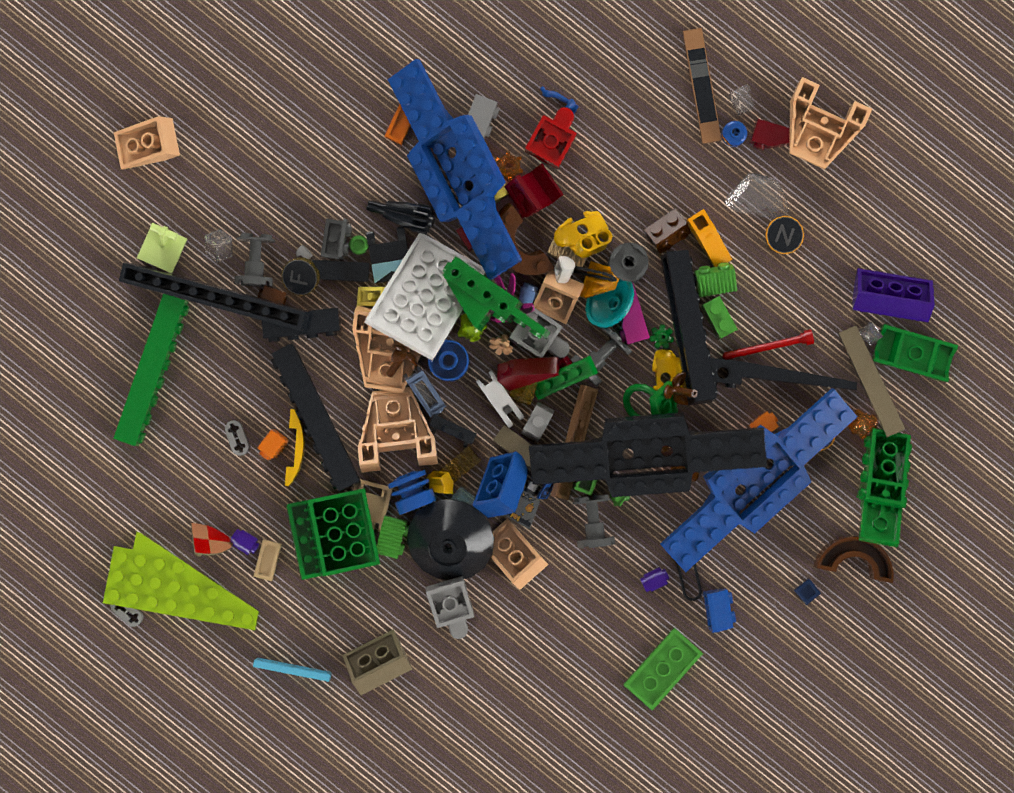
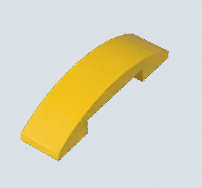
M290 409L289 428L297 429L294 467H286L285 486H291L301 469L305 452L304 427L296 413V409Z

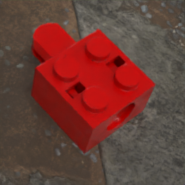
M566 107L560 108L553 120L543 115L525 147V152L558 170L577 136L576 132L569 129L574 120L572 110Z

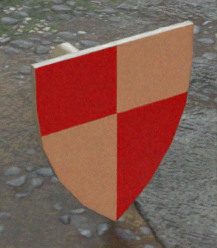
M191 523L194 554L196 556L221 554L233 546L229 542L230 538L223 532L211 526Z

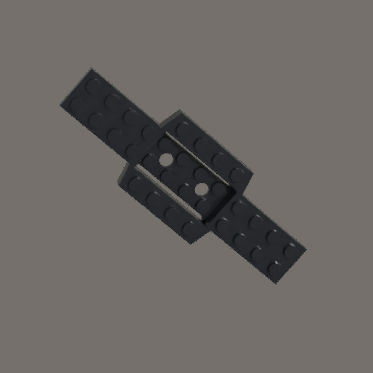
M683 412L606 418L603 435L600 438L580 442L529 445L533 485L605 479L612 497L689 492L694 472L767 467L764 427L708 432L689 430ZM664 446H670L673 451L670 455L666 456L662 454L661 449ZM625 449H631L634 455L632 458L627 459L622 455V452ZM674 466L685 467L684 469L613 474L615 471Z

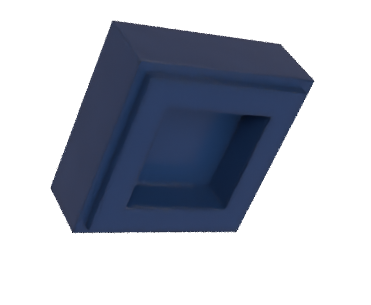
M809 578L794 589L805 605H808L821 594Z

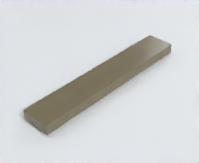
M857 326L840 332L838 335L886 437L904 431L905 427Z

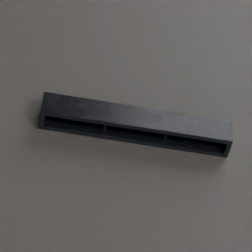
M688 250L666 252L661 256L681 369L682 372L686 373L684 385L685 388L697 390L696 397L687 396L688 406L711 403L717 399V388L713 382L714 371L709 361L710 351L706 345L707 334L702 324L703 314L699 309L700 298L695 288L696 277L692 272V257L689 256Z
M291 343L271 353L273 356L271 362L276 370H280L281 376L279 378L283 386H287L290 391L288 397L292 404L296 403L298 407L296 413L300 421L304 420L307 426L304 428L309 438H313L315 442L313 448L317 455L321 454L324 460L321 464L325 472H329L332 477L330 483L333 489H338L339 492H342L360 483L361 480L295 345Z

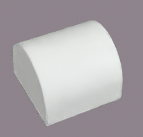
M560 256L554 267L557 283H567L575 268V262L567 256Z

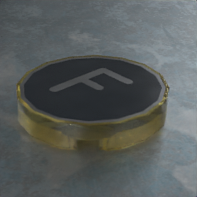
M297 257L288 261L281 273L285 288L297 296L310 294L317 288L320 281L318 269H316L311 260Z

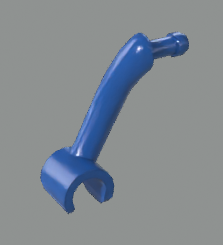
M543 86L540 87L544 97L556 98L566 103L565 107L571 109L573 113L578 109V105L575 104L573 99L569 100L556 91L545 90Z

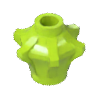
M466 313L460 317L461 327L457 333L458 337H465L470 342L480 340V335L483 334L482 332L487 328V325L480 331L472 325Z

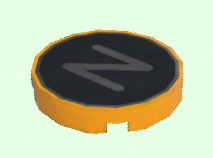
M781 216L769 223L766 228L765 238L768 246L773 251L780 254H788L800 247L803 242L804 231L798 220L789 216Z

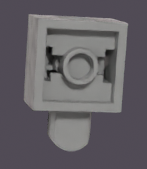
M534 308L533 312L526 315L550 332L547 339L541 337V339L537 338L529 332L530 327L526 325L523 328L519 324L509 337V339L538 358H543L546 352L557 358H564L570 350L569 344L557 336L563 326Z
M463 576L427 586L426 594L437 628L448 625L453 638H464L468 633L466 619L474 617V610Z

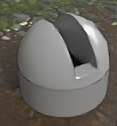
M303 244L296 251V257L301 255L302 258L300 260L307 261L313 256Z

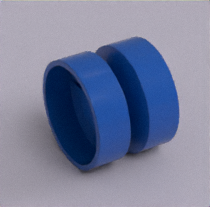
M445 340L433 361L428 359V365L431 372L437 378L452 382L462 378L467 372L469 356L466 349L460 343L453 340Z

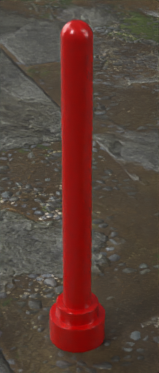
M808 329L800 333L799 336L723 353L722 357L728 360L798 343L806 344L807 346L814 344L812 330Z

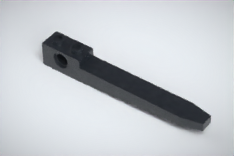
M716 358L709 359L710 366L714 371L713 382L715 386H717V383H724L727 388H736V385H742V378L857 390V382L749 362ZM720 368H724L727 371V376L724 379H721L717 374Z

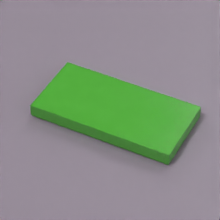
M673 628L623 685L653 711L703 653L676 628Z

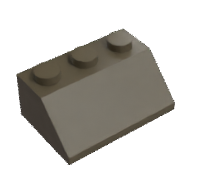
M394 629L342 655L351 681L360 695L412 670L407 654Z

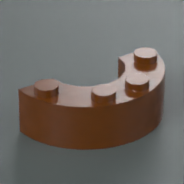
M508 202L501 208L498 214L522 259L511 269L525 275H540L554 269V266L542 250L524 252L518 249L515 242V233L523 220L514 206Z
M843 536L832 540L818 553L813 566L818 569L836 572L839 564L844 559L860 557L867 563L871 579L893 583L894 580L893 566L887 553L876 543L858 540V536Z

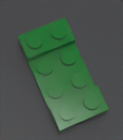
M883 324L880 328L872 360L877 364L894 367L946 383L949 381V369L958 345Z

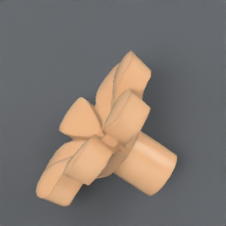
M503 334L501 338L492 337L489 341L491 343L489 348L496 349L495 353L497 355H501L502 352L505 355H509L513 350V347L509 345V337L506 334Z

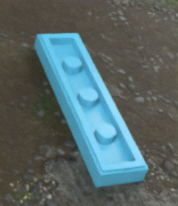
M256 658L253 667L327 682L330 681L332 674L330 671L263 658Z

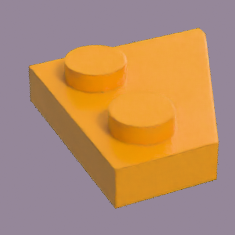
M590 261L588 269L606 272L616 277L609 266ZM587 271V273H590V274L608 277V276H606V275H602V274H598V273H593V272H588V271ZM585 276L584 286L579 296L589 298L615 290L619 279L617 278V281L614 282Z

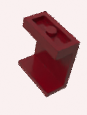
M543 163L522 177L521 175L516 176L504 186L525 218L548 207L564 195Z

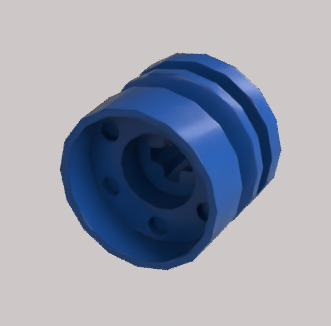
M425 470L412 471L397 477L392 483L388 484L389 489L396 486L399 489L391 493L392 496L401 495L402 499L395 503L399 515L437 500L432 488L423 490L422 486L427 484L429 479L420 482L419 477L426 475Z

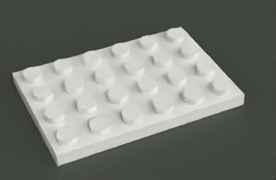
M419 233L364 323L433 361L463 311V308L442 276L444 273L443 268L448 262H452L456 256L482 275L485 274V271L476 262L431 237Z

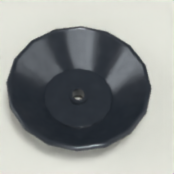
M444 499L429 503L415 514L408 527L407 544L412 559L424 572L442 580H450L460 576L467 579L473 577L487 565L493 554L494 535L489 521L475 507L464 501ZM446 544H451L452 547L448 548Z

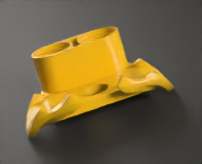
M585 211L583 214L586 218L572 223V218H568L555 231V244L560 247H569L580 258H587L605 250L612 240V233L608 230L609 228L599 211ZM579 225L585 226L587 233H579L577 227ZM582 244H585L588 249L584 248Z
M659 349L654 354L652 371L655 372L656 386H653V389L657 391L664 384L660 379L663 373L669 374L670 381L677 374L682 373L680 358L676 357L670 350Z

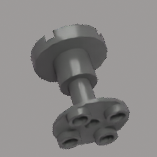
M241 233L240 237H237L236 240L250 242L249 261H245L244 275L234 276V284L239 285L241 281L242 286L264 287L267 283V287H272L273 278L264 277V262H260L261 243H274L275 240L272 239V235L268 234L253 237L252 233Z
M624 243L614 249L607 266L611 268L616 278L636 283L648 268V256L646 251L638 244ZM625 263H629L630 266L626 267Z
M609 327L602 328V331L609 340L597 352L592 351L588 355L591 356L598 372L606 365L604 360L617 348L627 356L632 352ZM575 354L570 360L574 363L581 360V358ZM597 374L587 378L596 387L602 382Z
M593 495L591 500L590 497L574 498L573 504L586 503L588 524H584L586 539L577 540L578 549H583L587 546L595 548L610 546L611 544L615 545V536L605 537L604 523L599 522L597 502L610 500L608 495Z

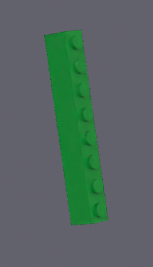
M163 294L113 439L133 446H139L140 443H143L146 433H144L145 426L149 425L152 419L151 409L156 406L158 396H156L158 389H161L165 379L162 378L164 371H168L171 360H169L171 352L174 353L177 342H175L177 334L180 335L183 328L181 323L183 316L186 317L189 311L188 301Z

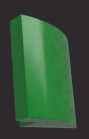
M365 488L285 504L301 580L318 576L324 577L380 564Z

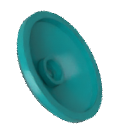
M619 279L615 290L587 298L585 310L588 320L600 328L611 327L620 322L627 315L633 303L634 287L632 282Z

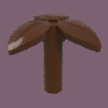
M400 345L392 346L395 348L391 357L393 364L386 372L389 377L394 376L404 360H409L416 368L418 367L415 357L412 353L406 352V348Z
M685 372L677 374L672 379L673 387L667 385L664 390V397L666 399H670L673 395V401L680 405H688L686 396H697V390L680 387L685 381Z

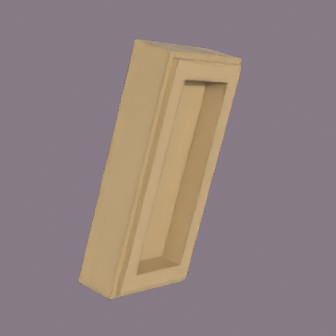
M262 540L253 577L273 581L282 546L281 543Z

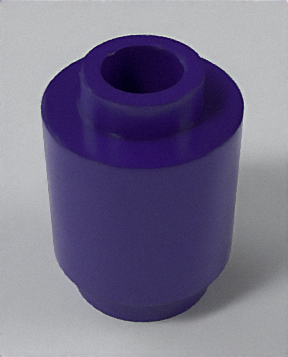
M239 529L234 532L229 541L233 544V547L246 555L254 554L260 545L257 543L258 539Z
M660 567L644 574V577L640 578L646 592H653L667 585V580L670 579L666 570H661Z

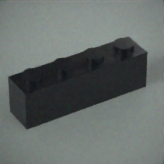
M339 308L309 310L311 313L307 329L304 331L261 320L263 339H268L269 343L280 342V338L285 337L290 341L299 340V336L304 335L307 336V339L318 338V334L326 333V337L337 336V332H342Z

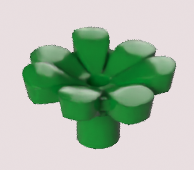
M660 324L659 329L656 327L651 329L654 335L650 336L649 340L650 342H655L654 348L659 349L662 345L663 349L669 348L668 342H674V337L670 336L673 330L671 328L666 330L664 324Z

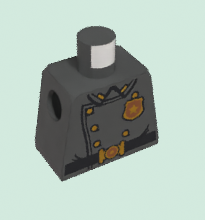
M529 481L521 494L515 513L506 514L505 516L530 529L540 503V499L534 496L539 486L537 484L533 485L532 481Z

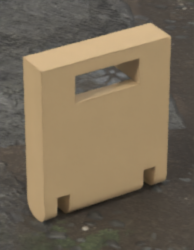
M360 479L361 482L354 485L353 490L363 489L364 485L382 489L381 496L366 492L373 530H375L376 523H379L378 531L380 532L384 516H386L393 488L389 489L386 485Z

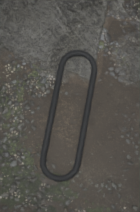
M579 266L574 268L608 277L573 270L577 274L614 282L617 281L616 277L606 272Z
M676 562L684 597L690 601H695L699 599L702 594V589L696 564L693 566L699 588V594L695 598H690L686 595L681 569L679 564Z

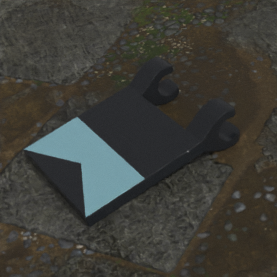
M401 226L396 229L398 241L376 244L374 232L366 233L374 283L390 281L408 252L404 227Z

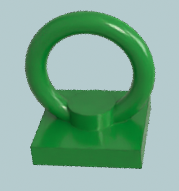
M666 381L657 391L645 384L638 383L629 386L623 395V405L627 414L630 417L641 416L636 413L630 402L631 395L637 391L645 392L651 396L649 398L651 415L678 413L677 403L673 401V395L670 399L664 397L665 387L667 385L673 387L672 381Z

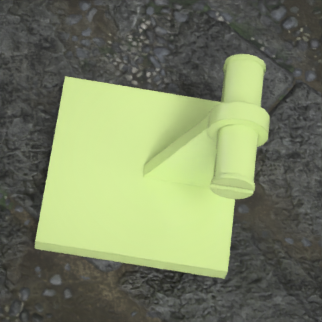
M152 223L137 259L173 273L187 238L168 230L166 226L162 227Z

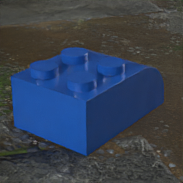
M517 451L490 457L473 503V507L487 518L515 513L518 507V502L527 479V465L524 458Z

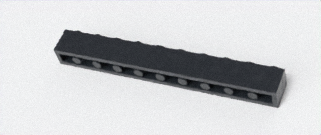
M123 263L119 282L299 331L307 329L311 311L134 263Z

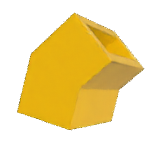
M433 471L426 477V479H429V489L432 488L434 493L453 494L454 481L449 472Z

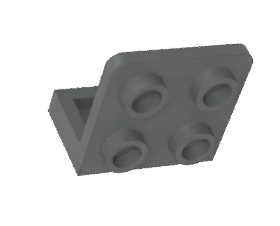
M344 218L343 221L326 219L321 257L344 260V256H348L349 245L346 242L347 237H351L352 226L349 224L348 219Z

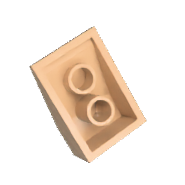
M157 116L114 132L120 167L123 170L180 156L173 118Z
M508 518L493 531L494 547L491 558L519 590L549 565Z

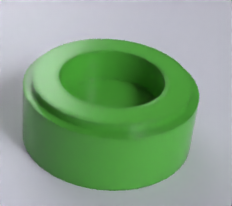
M361 235L354 236L349 242L350 250L356 255L366 253L368 250L367 239Z

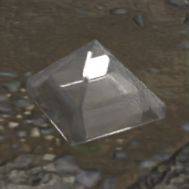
M872 322L859 330L862 338L870 346L883 337Z

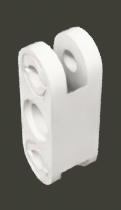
M490 371L488 373L493 380L492 382L484 386L478 379L476 383L508 428L513 426V423L508 418V413L513 411L519 420L523 419L524 415L502 384L497 381L494 373Z

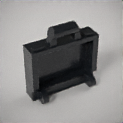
M435 414L429 426L433 427L432 433L434 434L438 429L464 441V448H467L468 443L472 445L477 435Z

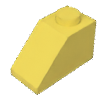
M358 287L357 305L373 307L385 287Z

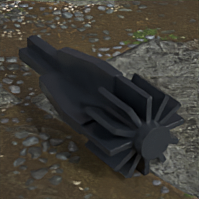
M369 200L366 210L382 214L385 219L425 235L429 233V227H433L435 222L433 207L420 203L416 205L409 202L387 201L386 204Z

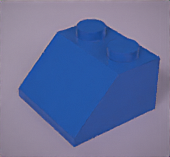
M726 588L703 591L709 630L712 633H717L734 628L733 623H736L735 612L731 611L730 604L733 603L732 593L728 592Z

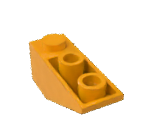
M704 209L686 220L691 232L714 267H717L719 263H728L732 260L719 233Z

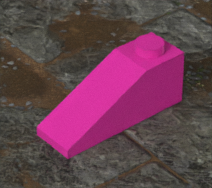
M635 287L632 306L627 315L622 319V331H619L621 341L626 342V345L650 338Z

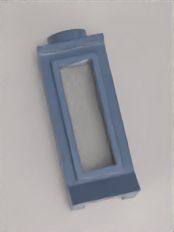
M418 365L416 373L410 377L404 374L403 377L430 417L434 414L438 415L444 410L443 408L446 405Z

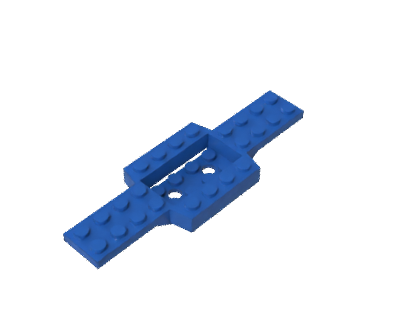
M415 59L388 79L419 141L407 154V157L439 221L459 220L488 279L493 280L522 261L496 210L494 196L504 186L506 181L472 115H462L453 119L444 108L420 59ZM451 147L456 149V156L454 158H451L448 154ZM430 148H433V151L436 154L442 166V169L445 171L450 181L451 187H453L458 197L459 203L462 205L461 208L459 207ZM468 180L473 182V189L471 191H467L465 188Z
M831 388L788 428L774 434L764 427L766 460L772 459L773 466L769 469L759 467L708 471L703 476L711 491L706 501L663 540L660 545L687 572L739 524L755 534L811 483L804 465L855 420L857 415L836 390ZM789 466H793L740 514V510L744 509L762 490L771 484L783 471L787 470ZM741 484L744 485L745 491L742 494H736V487Z

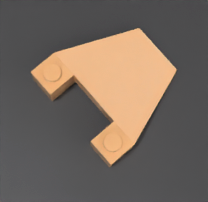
M802 77L790 100L789 154L822 169H826L865 127L872 108L854 101L845 119H842L812 105L820 85Z
M357 305L354 310L352 330L359 355L364 387L403 393L407 385L403 375L407 374L410 377L415 366L409 360H404L394 376L389 377L386 372L393 364L391 357L395 348L392 346L400 345L406 348V352L412 353L417 362L421 354L364 323L372 307Z
M405 387L403 393L388 390L372 391L365 424L363 425L361 439L358 444L361 472L381 471L379 455L381 452L415 448L419 466L438 464L435 438L411 388Z

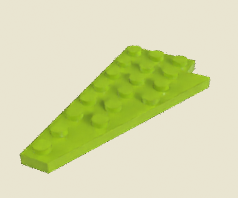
M136 532L133 549L117 546L113 548L103 603L256 630L259 614L257 609L141 532Z

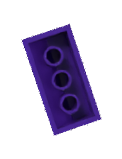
M857 268L852 297L853 310L929 322L935 306L933 281Z

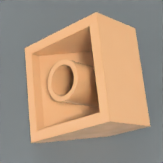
M551 270L547 273L534 302V308L548 317L567 324L584 284L571 278L567 283H557L554 270Z

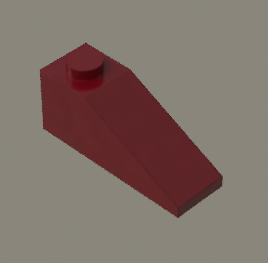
M757 119L749 143L753 144V148L759 150L789 145L790 128Z
M557 357L513 359L497 366V381L509 391L559 375V359Z

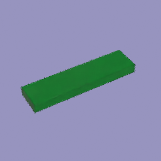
M588 356L559 369L558 376L531 384L537 399L540 400L596 375L598 371L591 356Z

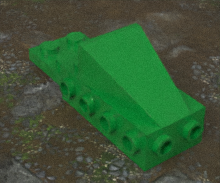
M455 256L453 261L448 262L443 268L444 273L442 276L445 278L470 322L478 330L482 331L490 318L494 316L502 323H505V321L511 323L513 320L523 328L527 325L530 327L529 332L539 339L541 337L547 339L550 335L546 328L520 311L524 305L520 300Z
M873 428L870 434L865 436L864 447H866V453L862 457L864 471L862 470L860 475L861 484L856 497L861 500L860 507H862L858 539L860 541L892 547L899 546L902 509L907 504V497L905 495L909 484L907 473L910 470L911 435L896 433L886 437L882 429Z

